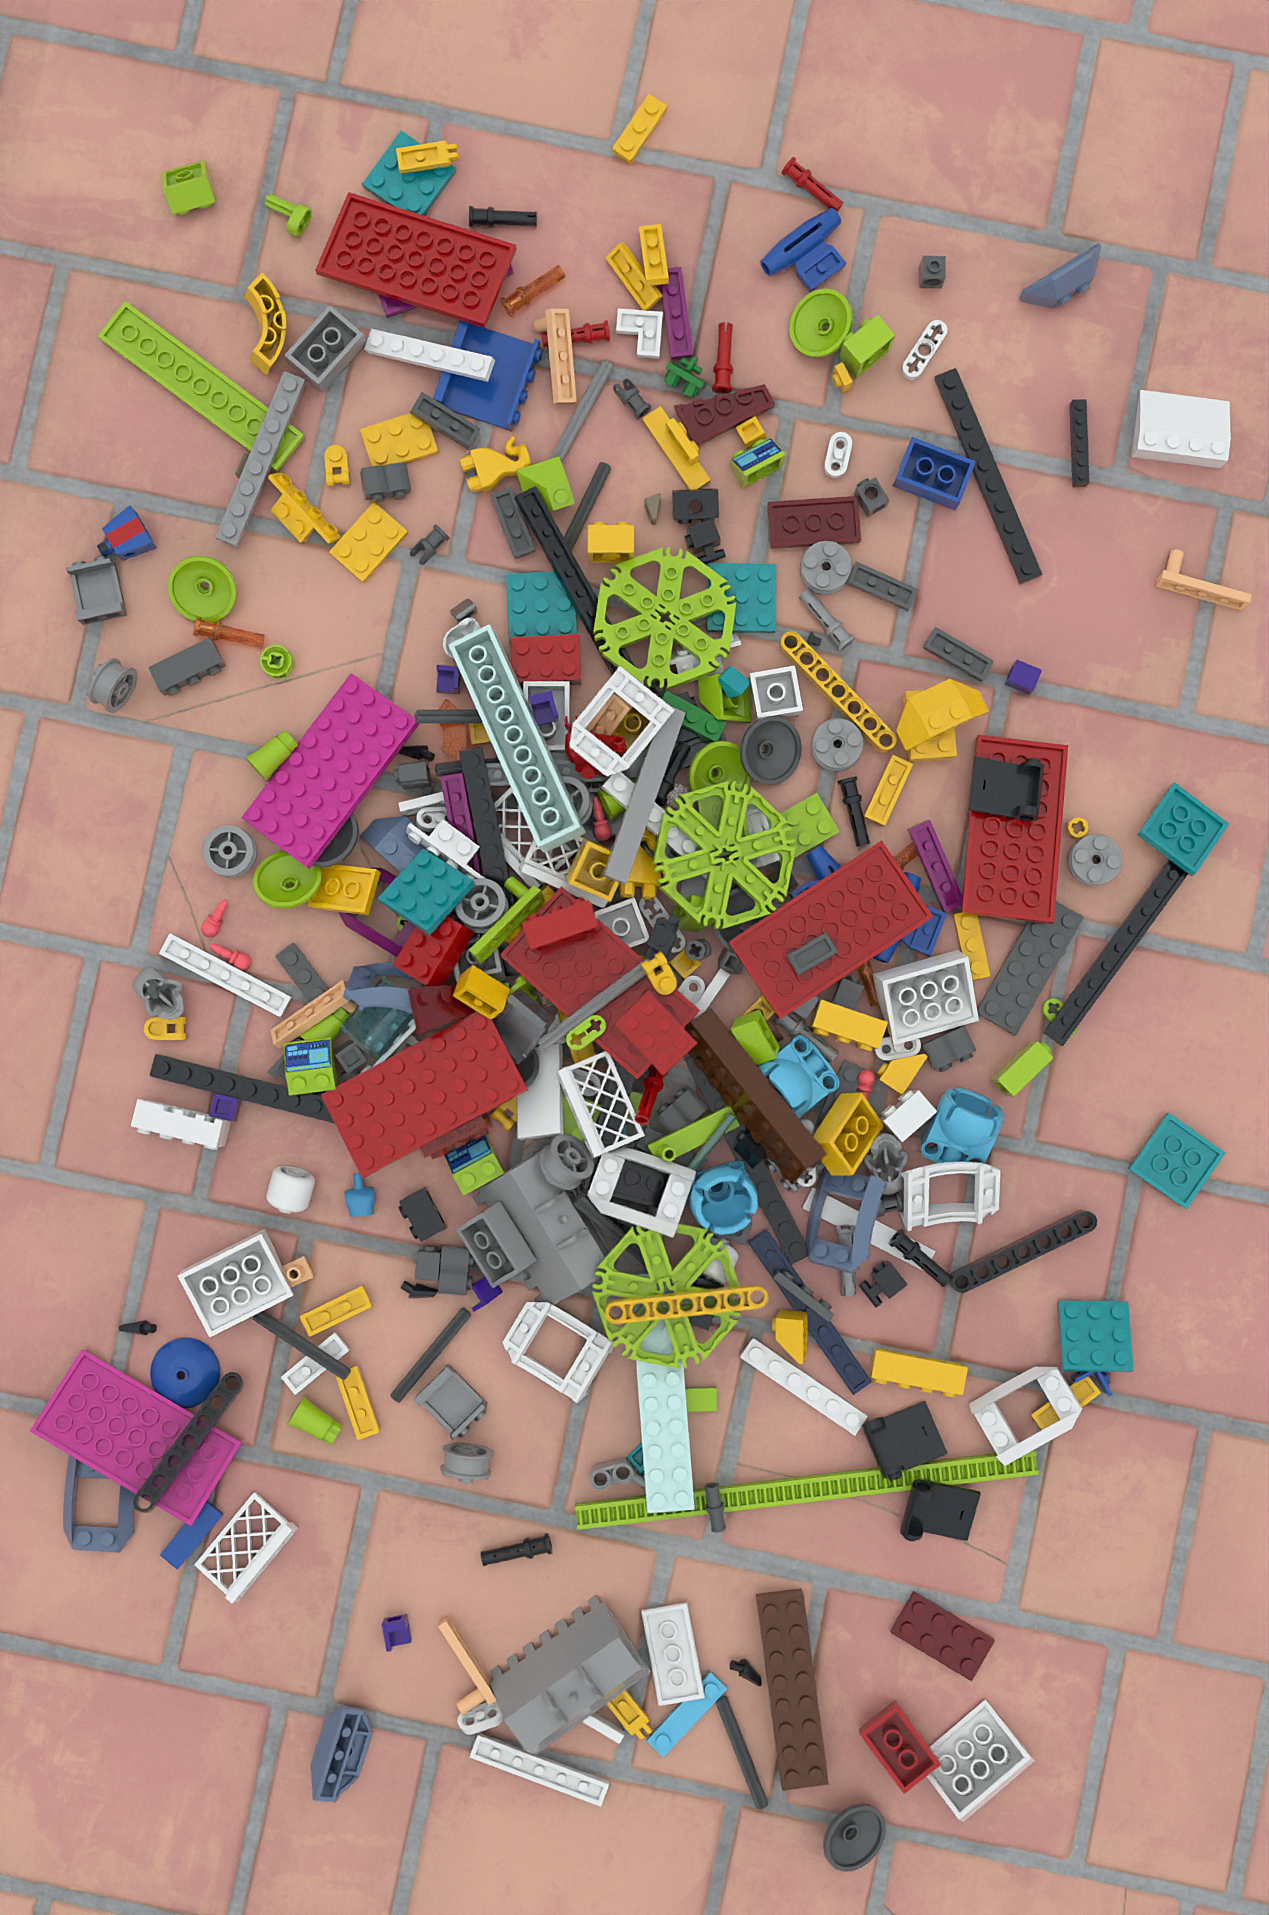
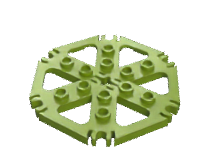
M664 547L619 563L615 565V569L611 568L610 573L615 579L608 580L604 577V585L600 584L593 631L595 641H605V644L599 647V652H603L602 656L617 668L621 666L643 685L644 680L647 678L648 689L651 688L653 681H658L660 684L659 690L661 691L664 688V681H667L666 690L714 673L716 669H719L720 664L715 658L722 657V659L726 660L727 654L729 655L736 602L733 603L735 596L726 597L724 595L725 592L731 589V586L727 585V580L687 550L684 559H682V549H679L677 556H672L670 554V547H667L665 556H663ZM650 562H657L660 565L657 596L630 576L632 569ZM693 567L710 580L711 586L709 589L679 600L685 568ZM614 595L639 615L614 625L606 623L605 614L608 598ZM718 611H722L725 614L723 635L718 640L712 639L691 623L694 620ZM659 615H669L670 622H660L661 617ZM650 638L648 659L644 668L638 669L620 656L619 649ZM673 641L699 659V666L679 674L672 673L670 671V660Z
M729 781L679 795L678 798L674 799L673 802L677 805V811L667 807L665 809L666 813H662L652 865L661 863L660 866L652 869L653 872L661 871L663 873V878L657 880V884L668 883L659 888L697 924H700V919L703 916L701 920L702 926H707L708 919H712L714 921L713 929H718L721 923L720 930L771 914L769 911L773 912L776 910L772 905V899L781 903L787 895L796 845L787 847V845L796 841L795 838L788 840L785 837V833L792 830V828H781L782 825H787L789 822L751 786L748 787L747 784H744L741 787V792L736 791L735 781L730 783L729 788ZM714 795L722 799L717 830L693 808L695 801ZM752 804L770 820L771 826L768 830L741 838L747 805ZM676 827L681 830L700 850L676 858H668L665 855V847L670 828ZM722 849L729 853L735 851V853L727 857V861L724 858L714 859V857L722 853ZM774 852L779 853L782 857L778 881L772 884L748 860ZM708 873L702 904L700 907H694L677 892L676 885L679 881ZM732 880L754 900L755 906L752 910L734 916L726 913Z
M678 1223L676 1233L692 1236L694 1238V1245L672 1269L662 1241L663 1234L649 1229L644 1231L640 1226L636 1225L637 1232L639 1233L636 1235L632 1226L597 1266V1268H602L606 1272L595 1271V1275L601 1276L603 1282L600 1284L593 1283V1287L595 1289H602V1291L592 1290L609 1343L614 1337L618 1336L612 1346L615 1348L619 1343L625 1344L626 1348L622 1351L623 1356L627 1355L629 1350L632 1349L633 1351L627 1356V1359L681 1369L678 1359H681L683 1367L687 1368L686 1359L693 1357L696 1364H699L697 1353L701 1354L702 1361H704L739 1321V1319H733L729 1316L738 1317L741 1315L740 1312L730 1311L710 1314L719 1316L721 1318V1325L704 1343H700L695 1339L688 1316L664 1319L673 1345V1351L669 1355L644 1351L641 1348V1342L661 1319L625 1323L623 1326H616L606 1319V1301L610 1295L624 1298L660 1295L664 1293V1281L668 1289L674 1290V1293L705 1290L706 1288L691 1285L713 1260H719L722 1263L728 1280V1287L739 1286L727 1247L724 1245L720 1251H717L722 1246L723 1241L720 1239L717 1244H711L710 1238L714 1235L713 1232H709L703 1238L708 1229ZM635 1243L640 1247L649 1277L620 1272L614 1268L615 1260L628 1245ZM737 1293L728 1295L727 1302L734 1305L739 1301L740 1298H733V1296H739ZM711 1295L703 1300V1304L707 1307H712L716 1303V1298ZM684 1298L680 1302V1307L684 1310L690 1309L693 1305V1301L689 1298ZM659 1301L656 1309L659 1312H666L669 1309V1303ZM642 1304L635 1314H643L646 1310L645 1305Z

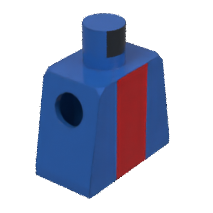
M131 505L102 528L108 539L97 545L102 556H107L115 551L121 560H126L157 548L137 512Z

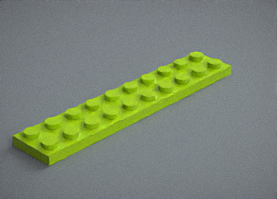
M124 301L98 334V338L251 452L268 407ZM290 424L271 466L276 472H279L305 438L304 434Z

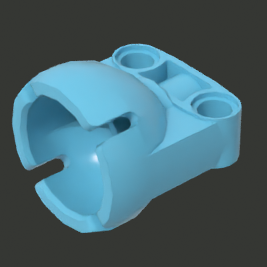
M803 1035L794 1037L782 1046L776 1059L758 1065V1068L799 1119L839 1087V1079L832 1067L814 1044ZM794 1044L799 1047L800 1052L795 1049ZM823 1081L827 1083L828 1089L823 1085Z
M949 1088L943 1093L936 1108L937 1112L933 1115L926 1133L921 1138L922 1154L936 1163L970 1162L971 1159L976 1158L980 1160L978 1163L985 1164L1004 1123V1112L998 1105L992 1106V1101L977 1092L964 1088H956L954 1090ZM933 1142L937 1145L935 1147H928L926 1144Z
M738 1160L697 1171L686 1203L689 1204L697 1222L705 1229L709 1228L711 1232L721 1235L731 1234L745 1228L752 1219L750 1213L755 1215L758 1207V1192L746 1172L744 1162Z

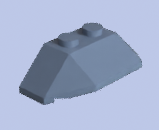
M1099 243L1095 244L1023 289L1019 296L1020 301L1047 308H1054L1057 305L1062 307L1072 299L1071 296L1076 293L1081 295L1090 289V284L1095 277L1101 245Z
M407 816L374 819L360 835L362 839L400 872L406 868L423 848L427 849L422 844H415L408 838L406 833L407 826L410 823L417 828L418 826Z
M341 1707L325 1719L310 1765L314 1801L336 1802L340 1798L339 1795L346 1791L359 1777L373 1733L363 1709Z

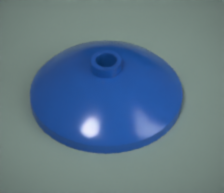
M185 1337L172 1340L161 1347L153 1358L150 1369L151 1383L156 1393L182 1408L197 1406L208 1398L219 1383L220 1365L218 1358L207 1344L198 1339ZM179 1371L185 1373L184 1379L179 1378Z

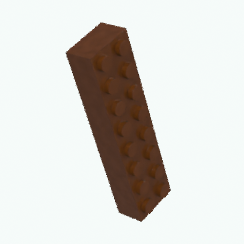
M712 1008L691 1020L685 1030L698 1043L689 1052L696 1067L704 1072L710 1085L718 1090L725 1104L733 1109L739 1122L751 1131L753 1140L763 1146L766 1150V1156L776 1164L782 1177L793 1185L811 1172L827 1155L826 1152Z
M802 1588L756 1594L782 1791L829 1785Z

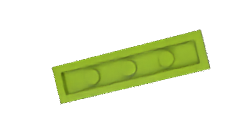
M513 876L507 879L504 887L519 900L469 949L474 960L480 965L526 920V917L530 916L545 901L541 890L535 885L528 889Z
M726 1105L646 1145L651 1155L666 1161H672L676 1157L706 1143L728 1113L735 1118L736 1116L733 1109ZM737 1118L725 1133L740 1126Z

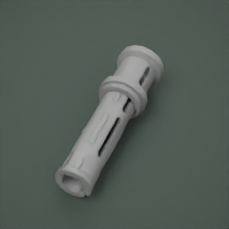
M810 588L799 596V599L825 628L826 636H830L838 645L837 649L839 651L844 650L855 640L854 636H850L842 627L843 623L835 620Z
M791 1013L780 1020L777 1017L774 1024H779L790 1032L789 1035L791 1037L798 1035L807 1037L829 1063L839 1053L838 1050L805 1026L806 1023L803 1019L799 1020Z
M836 1226L835 1231L838 1233V1244L852 1248L856 1226ZM841 1271L842 1296L851 1297L856 1295L855 1272L852 1274Z

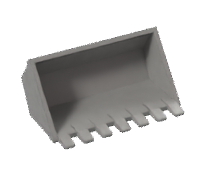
M540 1150L501 1176L478 1188L480 1193L475 1195L473 1199L478 1206L487 1202L488 1206L491 1207L499 1201L501 1202L537 1260L521 1271L528 1270L531 1278L524 1281L525 1286L528 1290L538 1287L541 1295L534 1298L535 1302H549L555 1305L601 1278V1276L595 1275V1271L606 1272V1270L597 1268V1266L611 1250L594 1222L574 1205V1201L578 1197L574 1189L565 1190L546 1181L539 1163ZM617 1260L614 1262V1268L619 1265Z
M597 1595L588 1600L591 1611L587 1614H584L581 1607L572 1611L575 1622L569 1627L564 1618L555 1624L559 1632L558 1635L552 1638L548 1630L540 1634L539 1637L542 1642L540 1648L536 1650L532 1642L526 1644L523 1647L526 1658L522 1661H519L516 1654L507 1658L510 1668L507 1672L503 1674L499 1665L490 1671L494 1680L490 1683V1686L496 1696L502 1717L526 1752L537 1755L651 1672L604 1601L601 1603Z

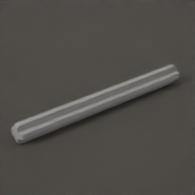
M606 360L601 362L550 458L559 456L561 463L563 462L613 369V364Z
M637 965L539 1038L538 1044L544 1050L548 1049L584 1020L643 978L646 974L641 965Z

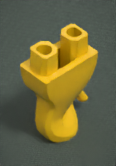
M511 436L505 443V453L512 457L518 456L519 459L517 461H513L498 451L486 447L470 450L471 454L461 458L460 462L464 473L474 469L477 472V476L466 479L470 493L482 490L483 493L492 491L505 477L517 476L516 469L532 465L525 443L513 447L512 445L515 442L514 436Z
M645 828L641 841L646 842L649 849L655 851L657 837ZM639 845L627 883H619L620 896L633 897L635 887H641V898L653 900L656 897L657 887L661 885L656 882L661 879V872H653L652 869L658 865L657 863L652 865L653 860L641 845Z

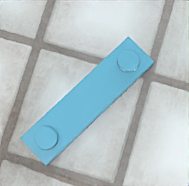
M711 1670L702 1678L705 1698L680 1702L646 1738V1741L662 1757L676 1745L727 1690V1686Z

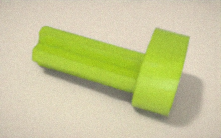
M273 194L267 195L264 205L289 217L287 232L296 237H301L311 220L312 209L302 204L296 206Z

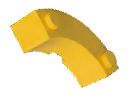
M261 273L247 287L244 298L255 311L260 327L259 343L253 350L250 361L267 376L277 362L284 344L286 315L277 290L271 281Z

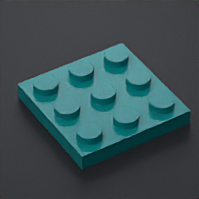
M401 130L366 177L362 186L388 205L425 216L456 173V168L450 165L448 167L400 174L396 148L421 144Z
M708 563V567L727 580V585L731 586L730 591L725 592L724 595L726 597L735 596L733 603L736 602L732 632L775 633L776 564ZM708 579V589H709L710 586H711V582H710V580ZM722 611L707 616V632H723L725 614Z
M555 572L506 574L510 643V637L577 634L576 610Z
M1174 782L1137 835L1189 875L1193 876L1201 867L1229 823Z
M423 848L378 897V900L381 904L430 936L475 886V883L471 878Z
M1166 1113L1128 1169L1179 1206L1187 1209L1219 1164L1225 1152L1170 1113Z
M1058 1301L1062 1371H1134L1128 1302Z

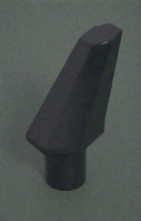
M427 745L403 746L398 752L418 760L424 758L430 762L435 757L434 753L428 751Z
M404 1281L400 1288L410 1294L408 1298L434 1297L438 1293L437 1289L418 1283L414 1286L407 1281Z
M146 1320L119 1326V1331L139 1335L155 1333L157 1330L155 1324H151Z
M742 1659L740 1662L734 1660L730 1662V1670L738 1671L740 1677L757 1686H761V1677L746 1659Z

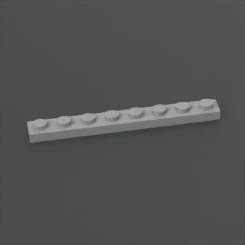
M286 371L283 372L215 536L217 540L238 548L305 387V379Z

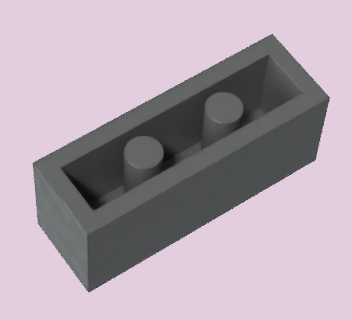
M207 638L148 668L159 691L163 695L168 694V696L179 693L181 691L180 688L186 685H196L201 682V678L220 673L222 671L221 668L226 665L215 642L211 638Z

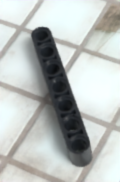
M1076 1211L953 1271L950 1274L952 1279L949 1285L960 1293L968 1292L1093 1231L1097 1226V1218L1089 1211ZM1083 1215L1089 1217V1224L1086 1227L1080 1225V1218ZM1063 1225H1067L1069 1228V1233L1065 1237H1061L1059 1234V1229ZM1042 1235L1048 1237V1243L1045 1247H1040L1038 1243ZM1026 1245L1028 1249L1027 1254L1024 1257H1019L1017 1253L1018 1248ZM1005 1255L1007 1257L1006 1265L998 1267V1257ZM981 1265H985L986 1274L983 1277H978L976 1269ZM961 1275L965 1276V1285L957 1287L955 1284L956 1278Z
M229 1372L222 1377L133 1499V1505L137 1511L149 1513L157 1506L243 1388V1380L238 1373ZM235 1377L239 1380V1385L236 1389L230 1390L226 1387V1382L229 1378ZM215 1397H222L225 1402L222 1408L214 1409L212 1407V1400ZM202 1416H207L210 1419V1424L205 1429H200L197 1425L198 1419ZM194 1436L196 1440L195 1445L190 1449L184 1448V1438ZM178 1455L181 1459L180 1465L175 1469L170 1468L168 1465L169 1458ZM159 1475H163L166 1478V1484L163 1488L157 1489L153 1484L154 1479ZM144 1495H149L151 1504L148 1508L142 1509L139 1506V1499Z

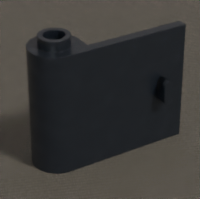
M975 756L968 810L1025 821L1038 820L1044 764L1035 758H1028L1021 764H1014Z
M925 1401L887 1417H879L861 1425L883 1479L888 1478L890 1482L901 1478V1473L948 1454Z
M922 1479L914 1480L900 1527L901 1535L908 1541L920 1540L923 1532L968 1541L981 1492Z

